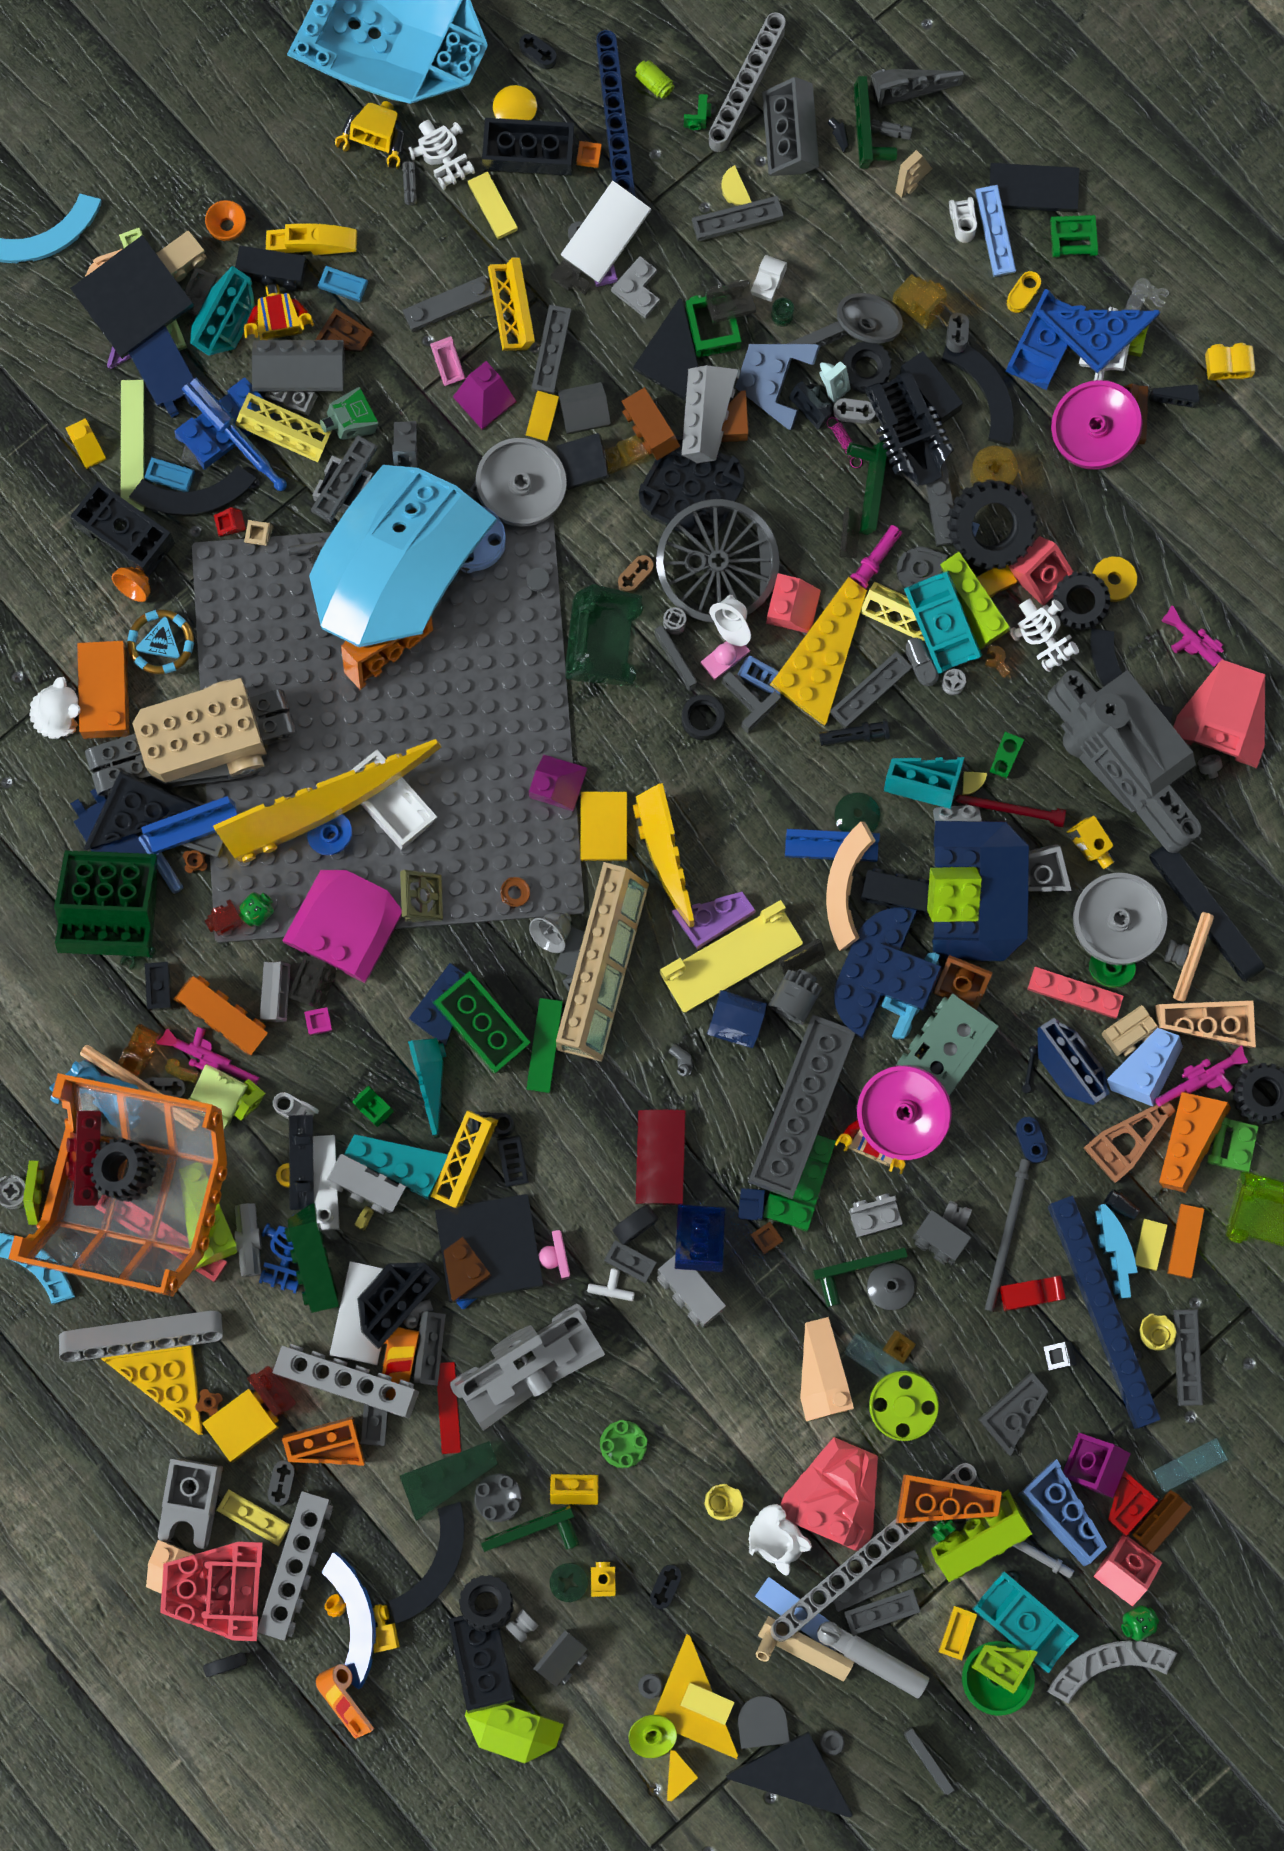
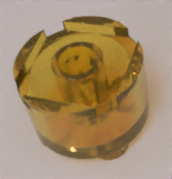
M989 446L980 450L973 461L970 472L972 485L975 482H986V480L990 479L994 481L1001 480L1013 485L1018 473L1017 460L1009 448Z

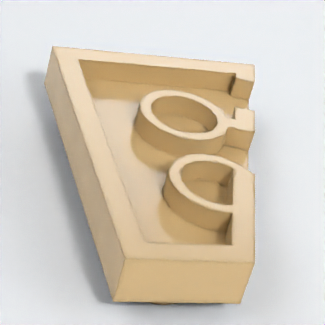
M917 150L900 165L896 193L901 198L906 193L911 194L917 188V183L933 169Z

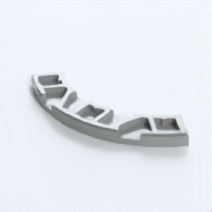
M1117 1641L1102 1644L1080 1654L1069 1662L1054 1678L1046 1692L1069 1704L1078 1689L1091 1677L1100 1672L1119 1666L1134 1665L1148 1667L1167 1674L1177 1653L1166 1647L1142 1641Z

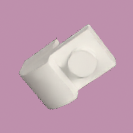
M765 255L750 294L772 302L776 289H779L786 272L787 262Z

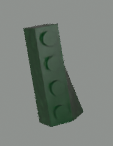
M315 1203L290 1217L288 1219V1228H285L287 1242H292L294 1249L290 1250L293 1264L298 1263L299 1270L296 1271L299 1285L303 1284L305 1291L302 1292L303 1302L305 1306L309 1305L311 1313L339 1307L332 1270L328 1266V1253L326 1246H323L322 1229L320 1223H317V1209Z

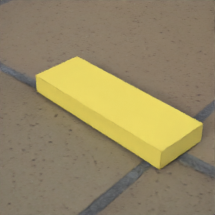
M483 173L469 180L468 185L497 239L499 240L518 231V227L489 173Z
M229 1489L216 1510L277 1546L281 1544L291 1526L289 1523Z

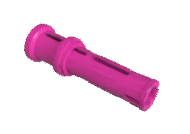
M890 525L872 553L861 560V566L856 573L851 574L850 578L866 589L869 580L874 574L879 572L880 563L902 535V531H899V528Z

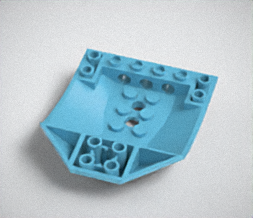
M313 0L287 56L365 91L391 100L411 104L470 85L488 44L471 0ZM356 20L361 26L359 29L354 30L349 27L348 23ZM370 29H378L381 32V36L378 39L370 38L368 35Z
M382 465L357 495L332 531L309 575L321 629L357 647L423 634L425 626L445 591L467 558L496 523V517L456 485L422 469ZM408 510H418L416 513L413 514L407 513ZM401 524L406 526L403 532H395L393 530L395 526Z

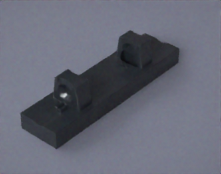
M312 1114L288 1115L290 1210H302L314 1203ZM296 1181H308V1182H306V1183H298V1182H296Z

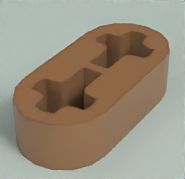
M645 555L638 556L618 578V587L622 593H634L653 572L652 559ZM639 563H648L647 571L645 569H642L639 573H637V571L639 570ZM634 576L635 578L632 580L633 586L628 585L624 587L623 580L626 579L628 581Z

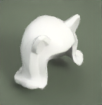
M64 677L57 678L53 685L41 690L37 696H34L30 704L29 715L31 717L30 721L34 723V729H37V732L42 733L44 737L48 736L49 739L69 736L76 731L78 726L75 717L81 711L78 705L79 700L75 691L67 687Z
M772 1504L763 1508L750 1526L748 1539L750 1544L749 1553L753 1556L758 1551L767 1561L775 1563L777 1569L782 1574L788 1575L791 1568L790 1563L796 1561L802 1552L809 1551L812 1545L802 1535L799 1528L785 1518V1510L778 1504Z

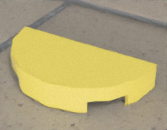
M734 165L723 176L721 184L723 196L728 203L736 206L751 203L746 188Z

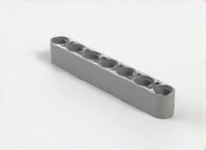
M771 13L766 18L709 131V147L715 152H722L728 147L784 36L786 21L780 13ZM776 24L779 25L780 28L774 29L771 27V25ZM769 43L771 46L763 47L761 44ZM757 61L760 62L761 65L755 66L752 64V62ZM750 80L752 83L747 85L742 83V81ZM741 99L743 102L735 103L733 100ZM726 117H730L733 119V121L726 122L723 119ZM722 136L724 139L717 141L714 137Z
M204 1311L64 1331L59 1335V1358L64 1362H75L216 1342L223 1338L222 1315L218 1311Z

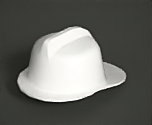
M728 595L721 603L713 604L710 607L709 613L723 639L735 646L747 645L751 639V632L746 622L747 609L733 595Z

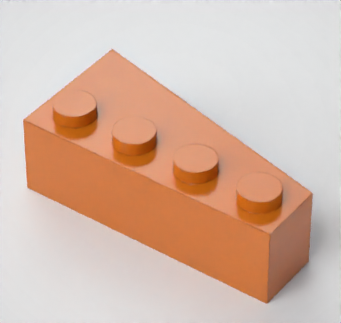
M432 616L425 626L423 634L364 647H357L345 641L341 645L344 673L361 690L366 686L365 681L372 675L376 678L382 673L381 668L389 661L393 663L397 661L406 647L411 649L433 631Z
M200 975L197 978L194 976L190 977L173 1000L179 1004H184L188 1011L200 1019H204L208 1026L219 1033L221 1032L227 1040L246 1054L252 1055L268 1034L264 1030L266 1026L256 1018L252 1021L245 1016L247 1011L238 1004L232 1006L228 1003L229 997L220 990H217L216 993L208 987L210 983Z
M1184 1092L1181 1093L1159 1180L1163 1188L1187 1192L1200 1167L1201 1161L1210 1149L1215 1135L1218 1134L1223 1120L1231 1109L1228 1102Z
M903 1475L896 1523L998 1516L1002 1492Z

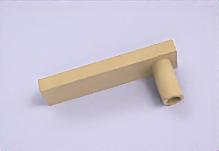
M768 1616L758 1634L762 1638L756 1652V1657L759 1660L768 1661L775 1646L844 1682L853 1667V1661L798 1631L784 1642L776 1641L770 1632L771 1625L776 1620ZM783 1623L777 1624V1634L786 1636L788 1634V1627Z

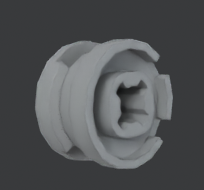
M15 1175L0 1178V1204L8 1209L23 1207L26 1182Z

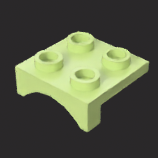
M206 1064L190 1098L187 1100L212 1104L222 1110L223 1129L230 1125L238 1108L237 1103L244 1095L248 1085ZM187 1109V1110H191V1111L200 1113V1114H202V1115H204V1116H205V1113H206V1112H202V1111Z

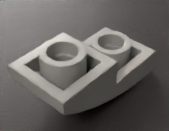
M267 391L264 397L285 408L309 416L318 396L312 391Z

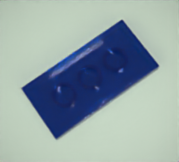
M678 1205L675 1269L723 1272L725 1208Z

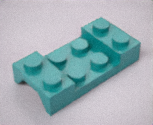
M948 570L904 588L938 674L982 656Z
M1002 1572L972 1608L1021 1650H1035L1038 1652L1033 1662L1046 1673L1052 1670L1060 1656L1079 1637L1078 1634L1006 1572Z

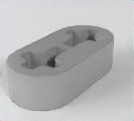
M839 399L833 408L835 418L843 422L869 424L876 415L871 402L863 400ZM844 405L846 406V410L850 411H846L845 414H841V410L838 409H841V406ZM864 408H868V417L863 416Z

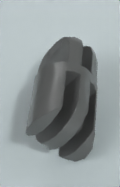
M911 638L906 644V655L912 669L922 685L933 686L938 681L939 674L928 647L922 639Z

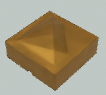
M895 1330L883 1351L904 1364L916 1344Z

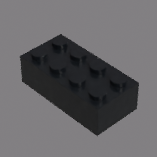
M485 118L482 152L483 170L572 175L574 123Z

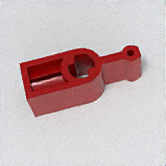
M1061 1276L1016 1283L999 1288L1004 1311L1066 1299Z

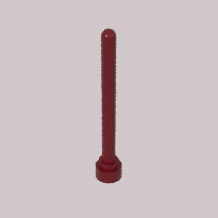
M961 794L955 798L959 804L1049 820V823L1054 824L1056 827L1063 828L1065 809L1057 808V810L1046 811Z

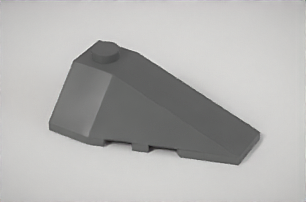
M882 69L871 75L870 86L877 107L880 108L962 85L964 74L963 71L890 69L886 71Z

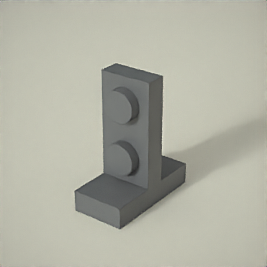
M416 421L394 422V445H392L394 466L418 468Z
M729 671L723 677L722 684L752 712L742 721L741 728L747 734L780 704L781 696L776 691L761 703L760 696L753 690L749 691L744 686L745 682L739 675H733Z

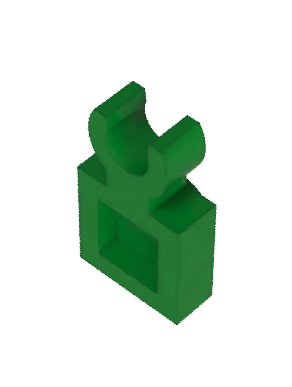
M941 1520L932 1528L935 1532L931 1537L936 1543H939L953 1532L957 1526L952 1520L946 1522Z

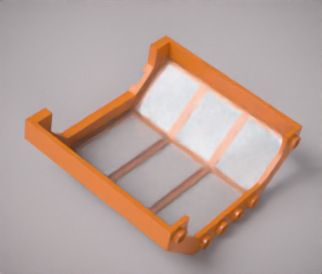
M58 1073L52 1097L62 1101V1107L67 1109L68 1118L64 1120L65 1131L42 1218L37 1224L38 1230L34 1234H29L26 1238L14 1235L8 1259L173 1297L203 1258L204 1252L209 1246L210 1229L215 1223V1209L221 1200L220 1190L222 1182L227 1176L222 1110L212 1104ZM77 1111L101 1112L100 1150L103 1143L107 1142L110 1144L111 1139L115 1138L118 1140L119 1138H124L149 1149L148 1152L153 1154L154 1158L152 1161L156 1162V1167L153 1168V1171L156 1172V1177H152L151 1181L154 1182L152 1187L148 1186V1192L146 1194L141 1193V1198L137 1200L132 1199L130 1202L120 1201L106 1196L98 1190V1204L96 1206H76L73 1204L74 1181L69 1180V1176L66 1175L65 1171L66 1162L69 1161L70 1152H67L66 1142L67 1138H70V1132H76ZM128 1159L118 1169V1180L123 1179L128 1172Z

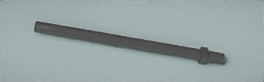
M1021 1159L1019 1170L1015 1173L1017 1179L985 1305V1310L994 1312L1025 1182L1029 1179L1027 1173L1030 1161Z

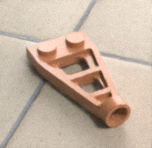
M1169 1102L1160 1107L1156 1104L1154 1107H1150L1101 1132L1084 1147V1150L1107 1176L1116 1183L1135 1166L1166 1119L1176 1111ZM1146 1118L1152 1124V1129L1145 1137L1141 1138L1133 1129V1125ZM1123 1133H1129L1135 1140V1146L1127 1156H1123L1112 1144L1113 1139Z

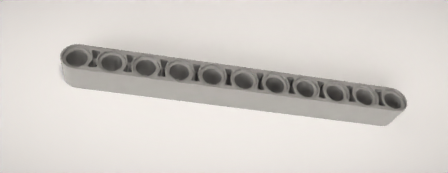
M962 1463L941 1481L969 1486L976 1479V1470L971 1464ZM959 1470H966L970 1474L969 1481H962L959 1478ZM895 1519L781 1615L771 1625V1636L779 1642L788 1640L927 1521L916 1522L915 1527H908L905 1523H896ZM892 1530L897 1533V1542L892 1543L887 1540V1531ZM876 1546L880 1551L879 1557L872 1558L869 1556L868 1547ZM852 1561L860 1563L862 1567L861 1573L855 1574L850 1570L849 1565ZM840 1577L844 1584L843 1588L835 1589L831 1584L832 1578ZM816 1592L822 1593L825 1597V1603L822 1605L816 1604L813 1601V1594ZM796 1608H803L806 1611L807 1617L805 1620H798L795 1617L794 1611ZM783 1623L788 1627V1634L786 1636L777 1634V1624Z

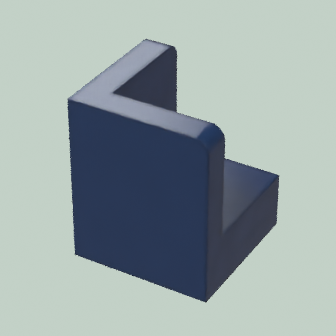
M741 1188L739 1219L762 1221L765 1190Z

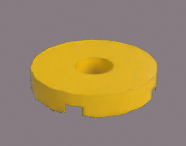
M1111 556L1101 560L1092 572L1098 578H1101L1108 587L1110 602L1125 600L1132 594L1137 585L1135 568L1129 561L1121 557ZM1111 574L1117 575L1120 578V583L1116 585L1111 584L1108 576Z

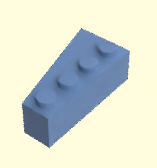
M1056 1459L1038 1474L1018 1496L1083 1566H1086L1105 1550L1107 1546L1094 1523L1089 1519L1082 1502L1077 1498L1069 1479L1065 1477L1060 1468L1061 1465Z

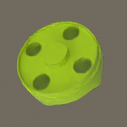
M903 1370L889 1373L877 1382L870 1395L869 1410L875 1426L884 1435L899 1441H910L923 1436L932 1428L938 1416L939 1402L935 1389L927 1379L915 1372ZM903 1375H908L912 1379V1383L908 1388L899 1386V1379ZM877 1398H884L887 1405L885 1409L879 1411L874 1408V1401ZM932 1401L934 1403V1410L928 1414L922 1412L921 1406L923 1402ZM901 1423L909 1426V1432L905 1436H900L896 1433V1427Z

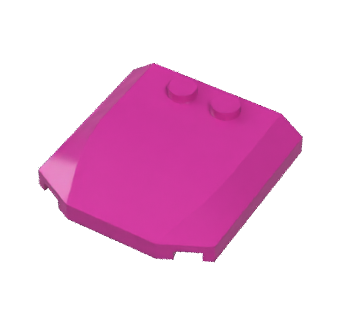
M320 870L282 941L303 953L306 952L344 971L345 974L366 984L402 916V909L388 890L347 870Z

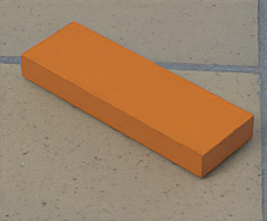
M1180 1204L1167 1274L1192 1278L1204 1214L1203 1208Z

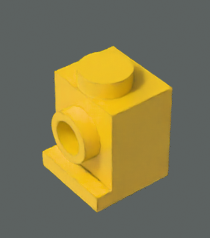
M596 1562V1567H591V1597L616 1596L615 1567H610V1562ZM602 1574L608 1577V1581L605 1584H601L598 1581L599 1576Z

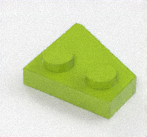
M985 1645L972 1668L1011 1693H1015L1038 1652L1035 1650L1027 1651Z

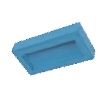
M326 266L318 288L360 303L368 285V280Z
M151 457L144 479L182 492H189L195 471Z

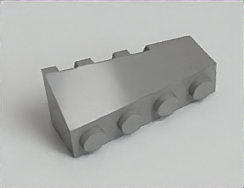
M708 365L688 369L682 455L696 463L716 460L724 433L721 429L724 421L728 419L729 411H727L730 398H733L736 389L733 387L736 378L739 379L741 372L739 369Z

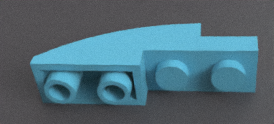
M1102 1204L1098 1206V1211H1095L1096 1225H1100L1101 1232L1097 1236L1099 1249L1103 1248V1254L1113 1253V1257H1110L1111 1271H1115L1116 1280L1113 1281L1114 1295H1118V1300L1131 1298L1128 1275L1138 1273L1134 1253L1121 1223L1107 1205Z

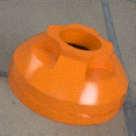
M224 200L216 202L208 209L205 216V224L207 230L214 238L221 241H231L243 233L246 226V216L241 206L237 203ZM225 220H230L234 223L233 228L229 231L221 229V224Z
M137 567L118 568L111 577L114 585L125 596L137 602L147 600L150 595L149 578L141 569Z

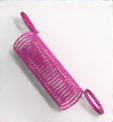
M835 424V428L829 427L834 430L833 433L837 435L836 438L840 440L839 443L843 445L842 448L847 451L848 443L850 442L841 430L842 428Z

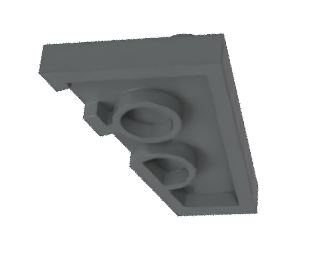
M1032 1372L978 1419L1008 1456L1012 1455L1015 1445L1020 1437L1023 1436L1026 1426L1032 1416L1035 1415L1048 1392Z

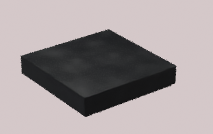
M596 433L557 445L559 459L566 474V489L570 490L610 477L601 434Z

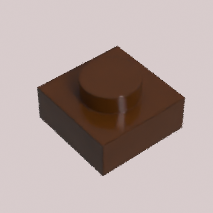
M768 1222L750 1235L763 1255L783 1242V1239L771 1222Z

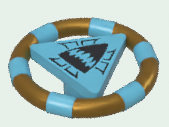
M154 610L145 613L134 622L129 630L127 646L130 657L142 670L153 674H168L178 670L188 661L194 646V636L188 622L179 614L169 610ZM162 618L136 647L140 628L147 622ZM168 619L182 628L185 634V645L181 656L179 655ZM138 652L175 658L177 660L163 666H155L144 660Z

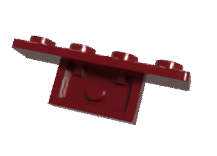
M77 1111L76 1132H70V1138H67L66 1148L70 1154L69 1161L66 1162L65 1171L66 1175L69 1176V1180L74 1181L73 1204L76 1206H96L98 1204V1190L94 1187L96 1184L91 1180V1177L94 1175L90 1173V1168L93 1167V1163H91L92 1158L97 1156L95 1152L97 1149H100V1111Z

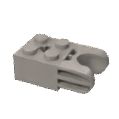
M180 1458L170 1459L158 1530L159 1540L168 1542L173 1538L177 1525L181 1521H186L193 1527L194 1545L200 1549H205L208 1546L223 1466ZM193 1481L196 1484V1490H194V1493L192 1492V1488L189 1487V1483H192Z

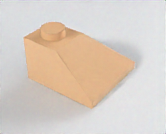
M158 1540L148 1562L146 1587L162 1593L163 1563L195 1554L168 1542Z

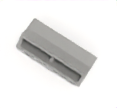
M264 962L260 1008L261 1022L287 1021L291 964Z

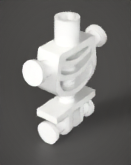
M426 120L419 125L424 136L418 139V147L413 149L408 147L411 158L415 160V157L423 155L425 162L430 165L444 163L443 166L434 170V176L443 190L451 183L455 185L457 183L456 178L460 177L461 180H464L467 174L475 173L470 161L467 162L465 153L454 160L451 159L457 151L455 136L463 133L458 123L454 122L453 127L449 130L446 126L435 129L430 120Z
M1031 598L1019 605L1026 618L1018 623L1019 628L1013 627L1010 629L1011 636L1015 641L1023 636L1026 642L1030 644L1046 642L1048 649L1036 657L1039 660L1048 654L1050 658L1042 660V666L1047 672L1052 671V667L1055 665H1062L1061 659L1068 661L1072 654L1079 653V649L1073 641L1069 642V646L1066 648L1063 643L1072 638L1070 634L1058 642L1053 638L1061 625L1056 613L1064 609L1059 601L1054 599L1050 607L1045 605L1040 609L1036 608ZM1051 623H1052V629H1051V631L1049 632L1048 627H1049V626L1051 625ZM1035 626L1037 629L1030 630V627ZM1040 633L1042 638H1037L1033 635Z

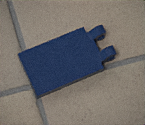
M165 327L132 351L130 356L157 406L165 405L169 415L173 418L180 414L173 401L185 395L191 407L195 406L182 390L187 383L194 389L190 384L194 378L167 327Z
M96 789L90 792L97 803L85 810L79 799L70 803L79 817L74 823L86 842L106 802L105 796H98ZM135 833L91 848L95 852L147 854Z

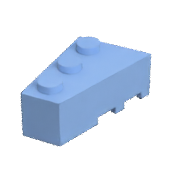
M1157 1028L1107 1079L1111 1091L1154 1107L1156 1103L1155 1098L1159 1096L1183 1048L1180 1036Z

